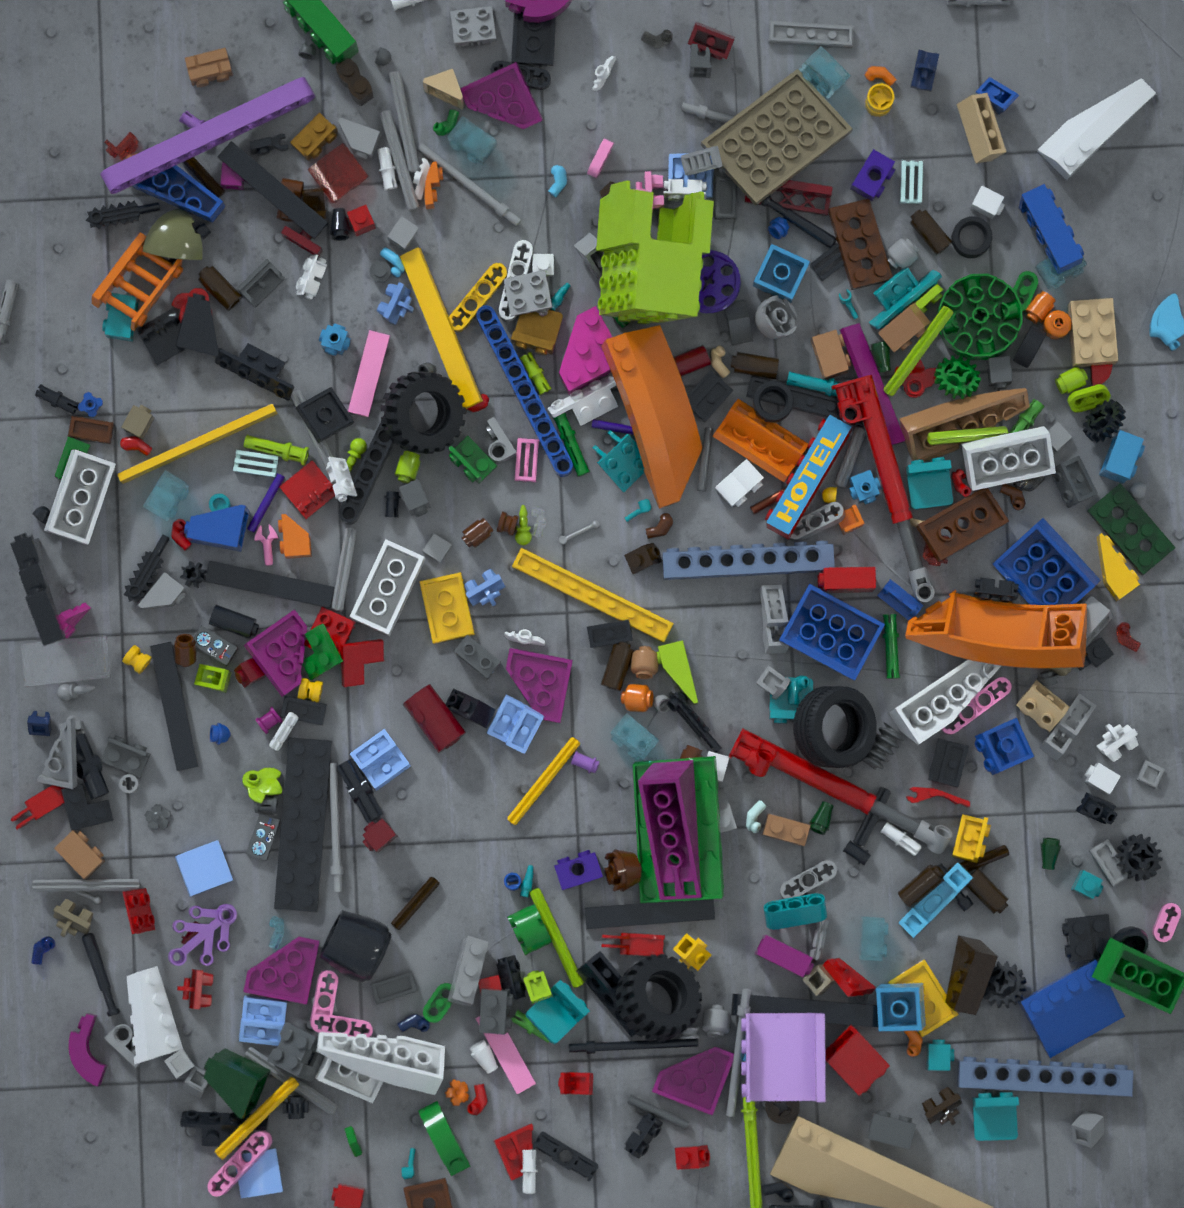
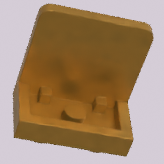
M548 310L547 315L540 316L536 311L519 315L515 331H513L511 343L515 344L514 346L519 349L526 350L530 348L535 350V353L547 355V353L552 355L563 315L552 310Z

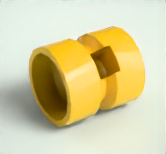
M878 83L869 89L865 100V107L871 115L882 117L891 110L895 99L892 88L887 84Z

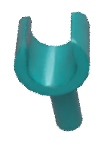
M846 290L849 296L847 299H843L839 293L840 303L847 306L854 320L857 319L858 315L851 302V292Z
M648 499L639 501L640 509L624 517L625 520L628 522L641 513L649 512L651 510L650 501Z
M410 1148L408 1167H402L403 1179H411L414 1176V1157L416 1151L414 1148Z

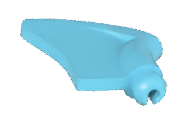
M1174 293L1157 307L1149 326L1150 337L1161 339L1166 346H1169L1171 351L1180 347V342L1177 339L1184 335V319L1181 315L1178 296Z

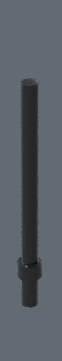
M698 1038L667 1039L661 1042L656 1040L600 1043L586 1041V1043L569 1044V1053L586 1052L587 1054H595V1051L698 1047L699 1043Z

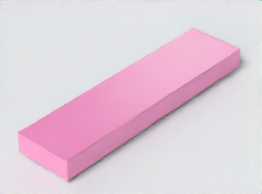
M369 330L348 413L369 418L390 335Z
M479 1016V1017L475 1018L476 1021L478 1022V1024H480V1016ZM507 1032L505 1035L484 1033L515 1092L519 1094L535 1085L536 1083L509 1033Z

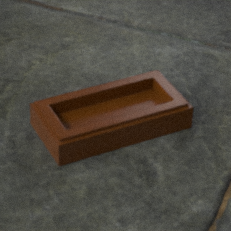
M71 416L68 437L111 444L114 423Z

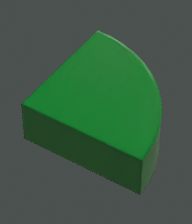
M352 1126L344 1128L354 1156L362 1155L363 1152L357 1141L354 1128Z

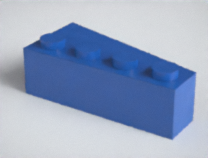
M177 165L133 185V188L181 208L211 223L214 222L226 207L221 199Z
M1043 184L1021 195L1019 209L1021 213L1026 212L1027 223L1030 228L1035 226V233L1039 243L1047 246L1045 253L1057 273L1060 274L1081 264L1084 252L1080 244L1076 245L1073 239L1074 232L1070 225L1066 226L1063 220L1065 216L1060 207L1057 208L1055 205V196L1052 190L1047 189L1046 185Z

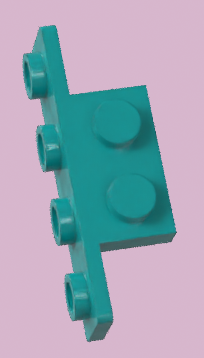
M906 267L900 270L873 293L884 310L869 321L870 326L877 330L887 326L894 316L901 314L906 309V306L920 299L922 293L927 289L933 288L938 283V280L942 278V275L935 270H931L922 279L917 281L909 268Z

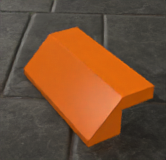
M740 399L736 400L712 436L782 482H785L808 446L807 442L779 424L760 419L755 413L754 408Z

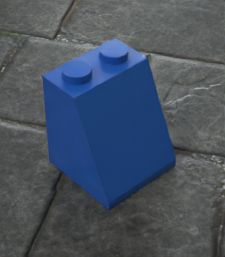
M238 505L191 516L190 522L187 521L185 524L184 534H187L186 538L192 543L241 552L250 510L246 505Z

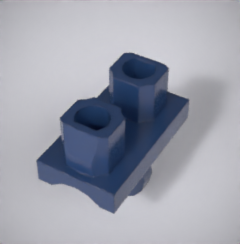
M918 50L911 82L912 88L932 91L939 59L938 53Z

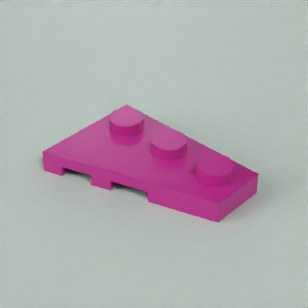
M82 603L81 606H75L73 610L68 609L59 614V619L67 639L75 632L76 629L74 627L91 609L86 603Z

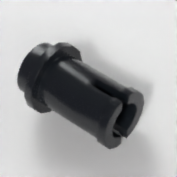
M386 491V496H384L386 498L385 517L398 518L399 498L401 496H399V492Z
M851 840L843 850V852L857 860L859 865L860 863L865 865L871 856L868 850H863Z

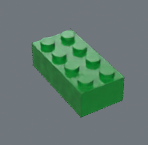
M284 0L282 2L286 12L292 18L296 17L299 22L298 25L303 32L310 33L311 40L318 49H324L325 57L332 65L335 63L338 65L347 58L351 59L359 52L356 40L321 0Z
M1112 938L1109 939L1092 975L1093 978L1169 1014L1172 1013L1184 988V972Z

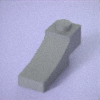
M761 585L759 590L762 605V637L765 654L786 653L789 646L779 641L788 624L782 585Z
M1079 693L1064 717L1049 733L1040 749L1057 761L1077 736L1096 708V705Z

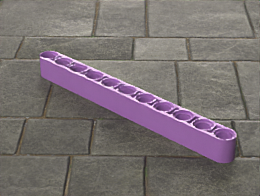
M300 77L103 170L100 175L110 193H118L307 104L315 98V94L306 78Z

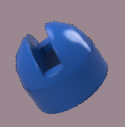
M509 873L504 878V885L508 890L515 891L521 886V878L517 873ZM518 881V884L508 885V883Z

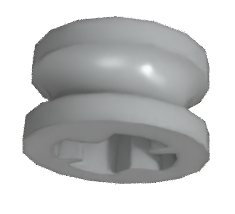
M132 774L122 776L119 782L121 790L129 794L136 792L140 785L138 778ZM127 778H131V781L135 782V786H131V790L124 786V781L127 782Z
M689 1027L682 1032L680 1039L699 1038L697 1034L699 1027Z

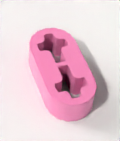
M605 138L603 139L588 169V175L595 178L599 176L613 148V142Z
M1167 903L1161 908L1152 931L1154 939L1158 942H1167L1172 938L1181 917V909L1178 905ZM1173 907L1176 916H1171L1168 922L1166 921L1168 914L1165 911ZM1164 924H1167L1165 931L1168 935L1163 936L1161 939L1157 930L1163 929Z

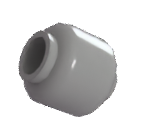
M900 238L888 249V255L890 256L888 261L895 269L898 267L901 269L909 268L918 259L919 255L917 252L919 249L909 238L906 240Z
M712 1005V1008L704 1011L702 1029L707 1033L708 1037L723 1038L725 1034L729 1033L731 1014L724 1010V1006Z

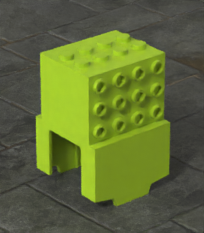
M627 180L611 184L609 194L600 199L596 251L604 252L601 258L602 276L599 281L601 296L598 300L599 315L617 317L620 322H631V320L637 321V324L643 325L697 317L700 310L699 292L702 287L700 280L703 268L702 255L710 253L714 201L704 200V192L700 191L684 195L683 204L675 209L660 207L657 240L650 236L654 192L631 189L630 181Z

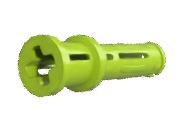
M248 434L244 440V448L282 457L284 461L292 460L300 462L303 466L306 465L309 447L293 446L290 442L281 444Z

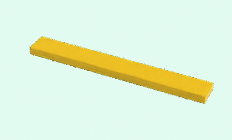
M417 247L401 255L400 258L450 380H452V385H457L460 389L458 395H463L465 402L462 403V407L468 409L483 400L422 250Z
M273 404L265 406L118 473L119 480L122 484L127 483L278 413Z
M523 548L520 549L512 565L513 568L619 621L629 619L631 627L663 643L674 624Z

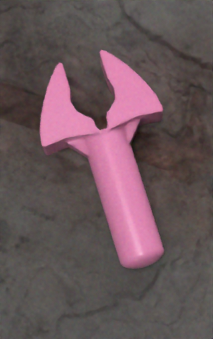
M270 525V534L267 539L262 535V526L258 528L255 535V541L263 543L264 561L267 566L273 565L271 543L274 539H279L277 533Z

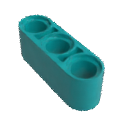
M815 893L766 903L764 905V915L767 928L778 930L824 921L827 918L824 895Z

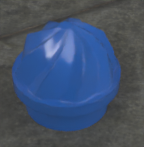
M782 217L772 219L768 226V232L776 239L785 237L790 228L788 221Z
M221 723L211 725L210 742H216L217 745L227 742L231 736L228 727Z

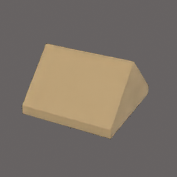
M453 69L424 78L423 86L425 93L463 110V95Z

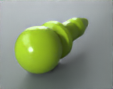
M361 438L354 439L350 444L351 450L347 452L350 454L346 461L349 472L352 471L356 458L361 459V454L367 450V443Z
M522 505L519 512V525L516 526L515 540L519 545L525 546L531 542L532 535L529 531L531 526L527 525L528 512L526 506Z

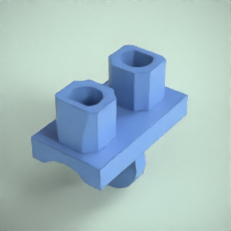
M400 282L398 285L388 284L385 294L391 297L389 304L381 302L377 312L390 323L396 325L400 316L404 318L407 311L411 313L414 311V308L410 306L412 298L409 297L411 290Z
M491 569L482 574L485 582L479 586L475 580H470L464 584L467 591L465 594L472 606L481 602L482 606L488 602L492 606L497 605L494 599L500 596L499 591L505 588L500 575H496Z

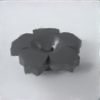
M155 804L151 808L152 811H146L144 816L147 821H150L148 827L151 829H158L159 826L162 829L168 827L169 820L167 818L171 817V814L166 808L162 810L161 804Z

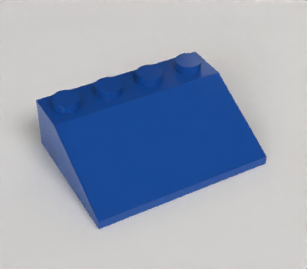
M1044 518L1037 522L993 563L994 567L1007 581H1015V584H1019L1018 593L1029 605L1076 604L1101 581Z
M809 584L779 641L855 681L885 624Z
M1097 960L1085 963L1018 1001L1049 1058L1125 1017L1111 986L1092 977L1098 964Z

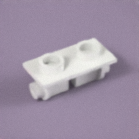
M669 179L664 181V189H668V191H664V198H668L669 201H680L681 198H684V195L706 190L707 182H703V180H688L687 187H683V179Z
M311 255L305 260L303 265L305 271L296 284L297 296L304 295L305 293V298L309 300L316 297L320 282L315 281L314 277L322 279L327 264H325L327 260L323 258H318L317 260L318 255Z
M328 457L329 462L327 463L326 470L330 481L335 483L332 486L335 498L339 502L347 500L348 495L357 496L346 459Z

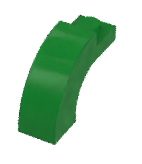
M438 1101L418 1110L424 1126L450 1175L453 1176L471 1167Z

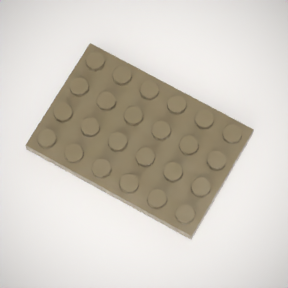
M796 69L701 141V146L704 149L718 146L723 166L721 168L756 206L852 133V128L799 69Z

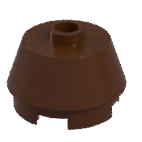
M615 849L613 852L605 855V859L608 860V868H604L608 885L613 884V891L620 890L624 892L640 882L642 869L634 852Z

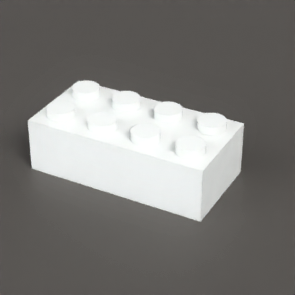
M1045 426L961 443L967 482L972 491L1056 473L1050 433Z
M71 450L44 531L88 545L116 464L78 450Z
M385 539L350 614V618L390 637L426 560L425 557Z

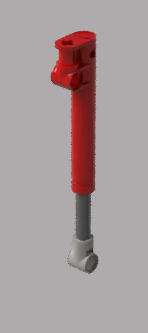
M868 375L833 385L831 388L836 390L841 421L846 424L864 422L889 513H891V520L893 524L897 523L910 571L908 575L913 589V596L921 603L929 602L934 597V588L931 585L927 568L923 567L910 522V519L913 518L912 512L909 509L910 505L873 377ZM846 409L854 410L856 416L853 420L845 417ZM921 587H926L929 591L926 599H922L919 596L918 592Z
M742 728L728 756L730 759L735 757L745 762V765L749 767V771L755 776L764 777L770 766L857 810L859 809L867 815L871 812L914 834L913 837L926 843L928 849L936 854H942L953 836L949 828L943 825L935 827L923 820L919 822L876 800V795L868 793L866 790Z

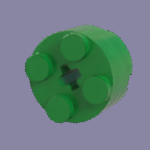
M535 904L507 916L518 942H523L520 946L525 955L552 943Z

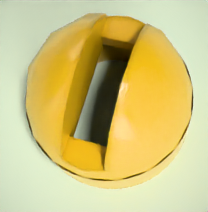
M827 487L823 490L822 499L828 504L836 502L837 487Z

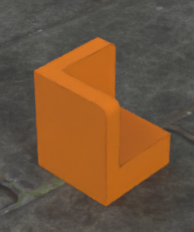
M856 504L845 510V518L838 523L843 535L865 524Z

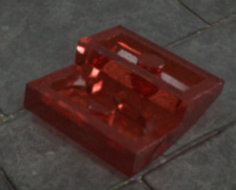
M344 143L330 151L308 169L332 203H336L347 192L354 190L369 177Z

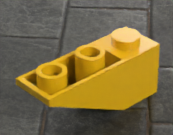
M1101 533L1096 538L1103 583L1113 598L1118 601L1140 585L1138 582L1139 577L1134 570H1129L1125 565L1127 561L1124 556L1114 550L1112 547L1114 543L1108 535L1104 536Z

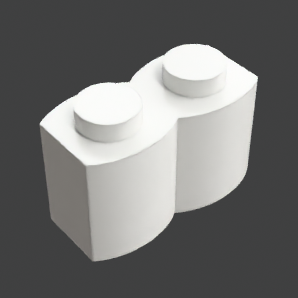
M746 459L715 487V490L731 507L735 505L739 507L747 500L746 495L751 490L755 493L763 486L761 481L764 477Z

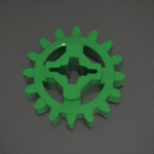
M952 355L950 360L944 358L942 363H938L934 373L936 377L935 384H940L938 390L944 389L945 396L950 393L953 399L957 395L964 399L965 394L971 397L972 393L977 391L981 378H979L980 371H975L977 365H970V359L963 361L962 356L955 359Z

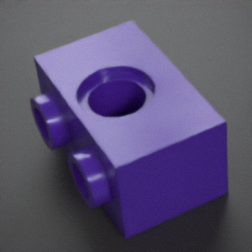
M873 149L850 189L866 199L869 198L871 202L875 197L879 198L885 189L882 186L885 179L890 180L896 170L893 168L895 161ZM876 172L879 174L880 179L873 181L870 179L869 174Z
M590 850L578 853L579 858L570 860V857H565L557 860L558 865L554 867L562 891L603 877L595 852L591 853ZM580 863L584 866V873L582 875L576 876L572 873V866L574 864Z

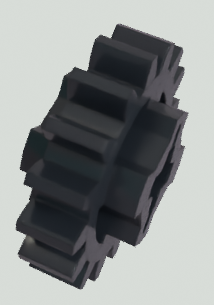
M1111 399L1108 403L1105 400L1103 405L1098 404L1097 409H1091L1089 416L1085 417L1088 421L1083 423L1085 427L1083 432L1095 443H1098L1099 440L1104 442L1106 437L1111 439L1112 433H1118L1119 427L1123 426L1121 421L1126 419V416L1123 415L1126 411L1119 402Z
M1143 834L1138 836L1131 835L1128 839L1126 838L1121 841L1123 845L1117 847L1121 852L1115 855L1116 858L1120 859L1117 866L1123 867L1121 873L1127 872L1128 879L1135 876V881L1137 882L1142 879L1146 881L1150 877L1157 874L1156 871L1161 869L1158 862L1163 861V858L1158 857V854L1162 851L1161 849H1155L1157 842L1150 843L1151 837L1148 836L1143 839ZM1134 845L1132 851L1128 852L1129 848ZM1147 864H1150L1149 868L1144 871L1147 868Z
M998 961L997 967L993 969L985 990L984 1000L989 999L991 1006L996 1002L998 1008H1001L1002 1004L1009 1008L1010 1002L1017 1005L1016 999H1023L1024 997L1021 992H1026L1027 990L1026 986L1023 985L1027 983L1026 978L1022 977L1024 975L1023 971H1017L1016 964L1010 967L1009 962L1006 961L1004 966H1001V963ZM1010 974H1012L1017 979V982H1015V980L1010 979ZM989 988L996 991V996L991 993Z

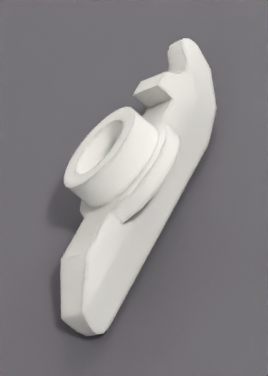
M609 57L604 65H599L596 68L595 75L597 80H594L593 91H598L603 87L607 77L610 75L616 57Z
M422 158L423 163L419 165L421 171H416L413 183L417 184L415 194L418 200L422 199L430 168L425 158Z
M526 629L520 630L518 634L515 631L504 633V636L513 642L545 646V640L532 636L531 632Z

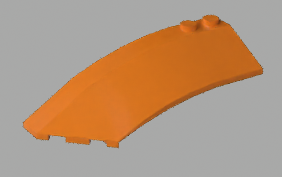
M658 325L608 338L601 347L625 406L643 462L645 475L660 509L680 501L703 447L680 373L662 328Z
M955 590L942 603L938 601L925 609L926 613L919 618L915 616L908 620L906 639L952 656L977 662L1020 668L1084 667L1087 604L1027 605L980 600L976 597L957 593Z

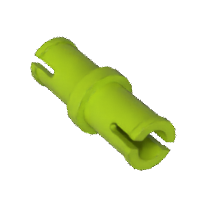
M532 352L519 358L529 374V379H532L539 395L552 389L543 375V368L538 366Z

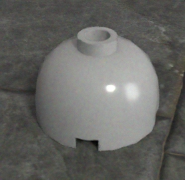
M775 295L759 305L755 314V323L762 335L777 340L791 335L796 330L795 320L797 319V313L787 299L782 300L777 298L779 296Z

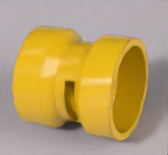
M134 645L124 656L122 662L126 665H132L134 671L141 674L151 662L152 657L141 653V649Z
M302 678L298 699L305 700L309 698L313 702L319 703L323 682H310L309 679Z

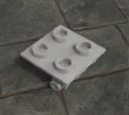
M492 6L450 11L454 46L461 48L462 46H469V43H471V46H474L473 42H477L480 45L479 41L482 44H492V42L496 41Z
M545 270L504 279L511 317L535 311L540 316L547 315L549 308H552Z

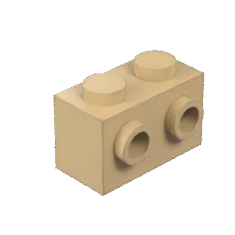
M1037 680L1016 705L1023 714L1030 716L1039 727L1049 732L1064 717L1070 707Z

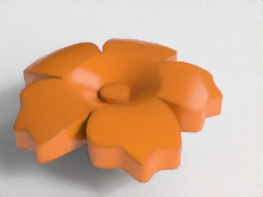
M453 1079L449 1082L451 1087L447 1088L445 1094L446 1098H451L450 1102L453 1106H459L460 1103L468 1101L469 1095L466 1093L468 1092V1085L465 1081L460 1082Z

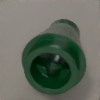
M885 341L870 344V352L879 373L891 370L890 347Z
M822 801L809 822L811 831L821 835H825L826 831H829L834 807L832 804Z
M1045 837L1043 842L1040 843L1042 868L1055 870V864L1062 845H1060V839Z

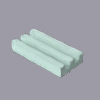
M901 161L900 203H922L923 161ZM906 167H910L909 199H905ZM914 167H918L917 199H914Z
M236 450L233 471L275 478L279 456ZM246 456L272 460L274 462L273 464L240 459V457ZM239 464L272 468V472L241 468Z

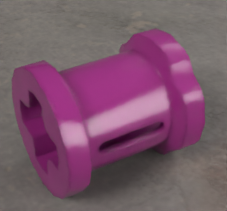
M273 707L264 716L255 719L265 734H268L269 729L277 723H283V720Z

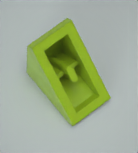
M199 664L194 684L226 693L232 672L222 668Z

